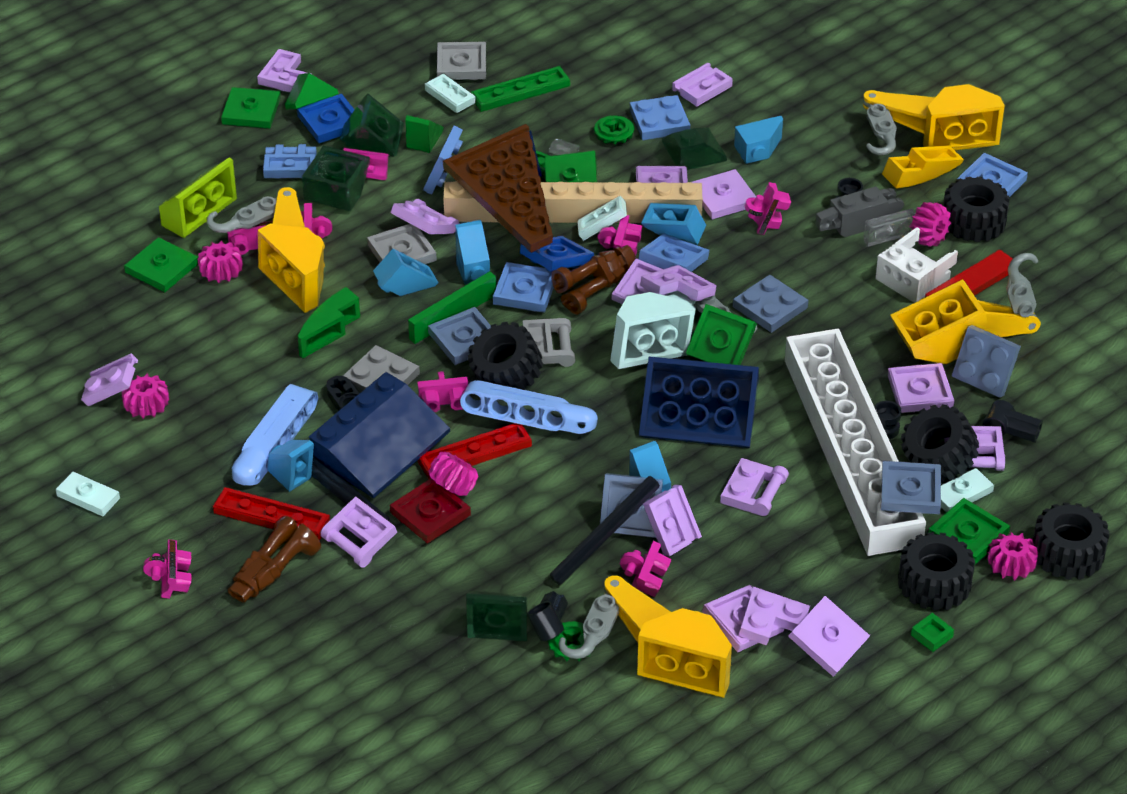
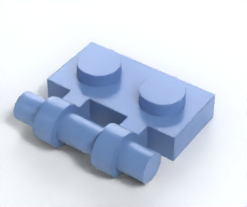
M276 144L275 147H266L263 169L264 178H315L316 146L307 147L306 144H298V147H284V144Z

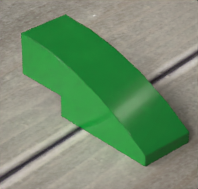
M345 287L333 294L310 315L298 335L299 356L302 359L346 335L345 326L360 318V304L357 295Z

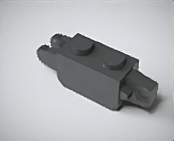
M875 186L831 199L828 209L816 213L815 225L820 231L837 229L840 235L848 237L881 227L887 221L888 215L895 214V212L898 213L905 204L901 198H896L897 193L893 188L879 190Z

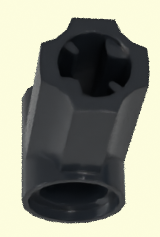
M1004 400L993 402L983 421V426H1001L1002 436L1007 433L1035 443L1038 440L1043 425V420L1016 412L1014 407Z
M554 591L545 594L541 603L527 613L540 641L550 640L564 630L561 619L568 602L564 595H559Z

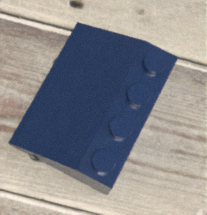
M649 356L639 437L750 448L757 400L759 367Z
M385 372L309 436V440L314 444L313 456L339 477L370 497L375 498L421 456L450 432V427L406 383Z

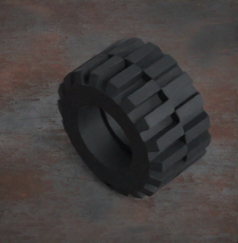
M982 177L960 178L956 180V183H951L945 190L943 207H946L947 211L951 213L949 218L951 224L948 226L949 233H954L953 236L956 238H963L965 241L973 240L974 242H980V240L989 241L991 238L998 237L999 233H1003L1007 222L1010 199L1006 189L1001 188L1002 185L999 183H994L991 179H982Z
M501 322V325L493 324L490 325V329L482 330L481 335L473 339L474 345H470V354L468 355L469 365L478 381L526 390L525 387L528 385L532 386L535 383L533 379L538 378L541 374L539 369L543 367V362L541 360L542 354L526 327L523 325L519 327L518 323L512 322L510 325L508 322ZM511 356L508 360L499 363L503 358Z
M942 404L940 408L937 405L930 406L928 410L923 408L919 411V415H913L910 418V424L904 426L903 429L906 433L901 434L902 450L910 463L940 464L941 482H944L946 478L950 481L954 480L957 474L962 476L966 473L964 469L967 467L971 468L974 464L972 459L977 458V448H979L977 435L965 415L959 412L958 408H949L945 404ZM950 437L941 447L931 449L937 441Z
M1063 503L1061 506L1058 504L1051 505V509L1046 508L1042 511V515H1039L1037 518L1033 537V544L1037 547L1038 551L1037 565H1043L1042 570L1047 573L1052 572L1053 576L1058 578L1063 576L1068 580H1071L1072 577L1084 579V575L1090 577L1094 574L1095 570L1099 571L1105 559L1109 530L1107 529V522L1102 520V516L1099 513H1093L1092 508L1081 507L1082 504L1075 503V505Z
M929 532L926 536L922 534L917 535L915 540L910 539L902 549L898 574L899 589H902L904 597H910L909 601L914 605L918 603L924 609L931 607L933 610L939 611V608L948 610L952 608V605L959 606L962 604V600H966L969 592H971L975 566L972 550L967 549L965 542H958L957 537L953 535L948 537L946 533L936 535L934 532Z

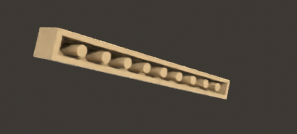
M457 181L444 183V216L454 217L459 222L481 220V222H498ZM541 182L549 223H578L579 219L618 196H621L626 202L627 215H630L629 223H641L650 203L696 205L702 216V183Z

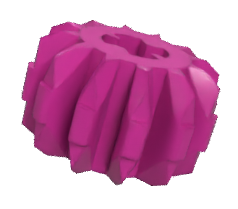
M923 202L921 207L916 208V214L912 216L913 221L909 227L912 230L916 227L920 228L919 241H916L918 244L938 246L940 241L945 240V234L949 233L948 226L951 224V221H949L951 213L947 211L946 207L938 203Z
M222 240L218 244L211 242L210 247L203 246L202 252L198 254L199 271L202 277H207L208 282L217 280L218 283L222 280L230 282L231 277H238L239 271L242 270L243 260L239 247L233 246L232 242L224 244Z
M148 373L144 377L136 375L135 380L131 381L130 387L121 393L125 410L130 412L132 417L141 415L143 419L147 415L155 418L156 412H164V408L168 405L169 393L165 381L160 380L158 375L150 377Z
M440 452L431 463V468L428 471L431 479L444 489L458 496H467L476 485V480L479 477L476 469L471 467V464L449 452Z
M1011 531L1007 536L999 533L998 537L993 539L989 545L988 564L992 566L993 573L1001 572L1002 579L1006 576H1011L1015 581L1018 576L1026 578L1029 572L1034 571L1038 551L1037 547L1033 544V539H1024L1023 533L1019 536L1014 535Z

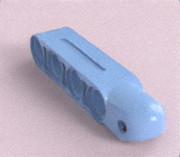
M475 380L470 382L460 399L462 408L470 414L550 431L562 430L583 434L592 431L597 426V413L588 407L569 404L560 397ZM470 394L478 395L481 400H474ZM497 400H504L508 406L500 405ZM524 405L532 406L535 411H527ZM551 411L559 412L562 417L553 416ZM578 424H585V427L580 428Z
M289 384L246 440L241 454L234 462L231 469L232 478L236 483L251 486L258 484L268 472L269 453L274 447L283 445L295 438L317 406V392L293 384Z

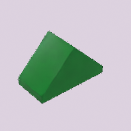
M310 73L298 74L285 103L286 110L297 109L338 95L339 92L338 89Z
M406 115L407 148L430 153L441 136L444 127L430 120Z

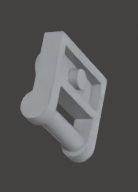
M569 319L523 320V326L530 332L542 354L541 360L543 364L560 363L564 367H569L575 363V354L571 350L569 333L572 328ZM551 332L559 334L560 350H553Z

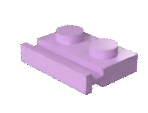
M706 63L674 81L672 90L674 92L679 91L680 96L695 106H699L732 87L733 79L719 69L711 68L710 63Z
M131 353L90 372L91 378L85 383L81 400L87 406H90L128 389L135 372L133 365L138 363V359Z
M673 485L668 491H663L643 503L656 538L661 544L660 547L663 555L671 556L691 544L694 539L702 537L681 485Z

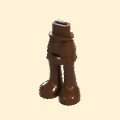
M625 245L622 248L616 247L610 251L599 252L597 256H592L590 261L572 271L566 267L555 269L551 276L552 285L557 293H563L591 274L594 276L595 279L561 297L564 307L573 314L578 315L586 309V299L605 287H611L613 283L616 284L637 258L629 245Z
M288 516L279 518L274 524V531L258 552L252 551L250 558L246 559L241 570L234 576V583L227 589L228 593L233 598L245 603L250 597H257L259 591L264 590L273 584L276 579L280 578L286 565L300 551L309 556L315 555L321 549V543L304 524L297 526L295 520ZM283 543H286L280 552L271 559L270 557Z

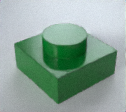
M931 613L912 627L911 636L934 652L953 638L954 629L934 613Z

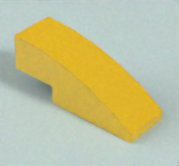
M950 145L911 148L908 156L889 157L882 175L895 188L910 187L935 179L961 165L964 159Z

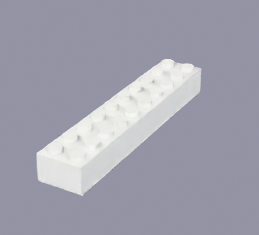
M839 328L786 337L785 363L867 556L902 550L910 539L915 540L917 535H925L926 521L922 513L881 510L883 461H899Z

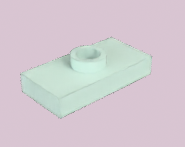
M445 74L425 83V91L455 113L475 103V96Z
M618 196L579 219L578 235L582 240L588 239L602 228L612 226L613 223L626 217L625 200Z
M975 468L941 485V508L947 513L963 498L974 502L992 493L994 484Z
M72 472L56 488L58 497L100 516H104L120 499L118 491L75 472Z

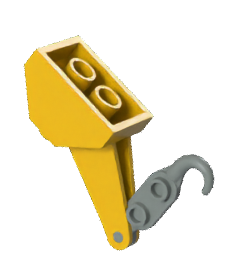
M970 84L944 87L936 97L869 90L864 93L863 107L867 110V119L874 134L883 140L886 146L876 148L868 143L866 147L870 152L877 155H887L893 152L896 147V125L894 121L923 133L924 147L950 145L956 151L999 145L1005 105L1000 96Z
M284 187L278 191L276 198L263 197L241 208L231 220L222 224L213 221L214 217L217 216L216 211L208 215L206 222L208 227L218 233H227L238 228L250 229L273 218V224L270 223L258 229V268L304 313L318 307L324 281L325 245L320 236L315 235L309 228L304 226L296 191L293 188Z
M1022 253L1011 260L1008 266L1009 278L1006 286L1011 307L977 300L962 279L891 314L890 316L896 330L914 358L948 364L956 360L967 328L971 325L999 337L1036 332L1041 326L1040 320L1034 313L1036 300L1029 280L1019 272L1018 267L1026 260H1032L1035 264L1038 263L1037 257L1032 253Z
M620 576L608 577L604 582V595L594 600L583 624L584 643L582 647L570 649L566 646V639L564 637H561L559 640L560 651L565 656L573 659L584 658L592 653L597 644L609 636L619 615L638 643L637 675L722 698L725 697L729 687L732 645L713 617L699 611L684 608L671 612L630 585Z

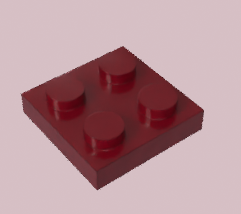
M429 479L390 504V513L428 544L471 515V507L454 493L444 489L433 479Z

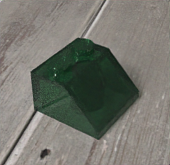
M323 145L302 175L304 200L351 212L361 197L370 157Z

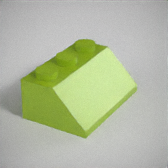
M227 158L163 202L159 206L161 226L185 238L207 222V217L210 213L214 211L219 213L237 199L233 159Z

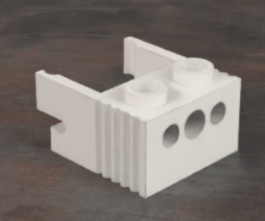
M918 227L878 255L876 280L914 303L925 298L926 293L950 279L951 271L948 269L956 264L958 251L954 250L953 253H948L935 262L912 248L915 242L919 241L920 228Z

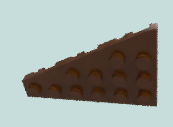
M527 124L443 160V169L528 251L532 253L553 243L552 229L549 224L544 193L541 188V179L538 174L537 161Z

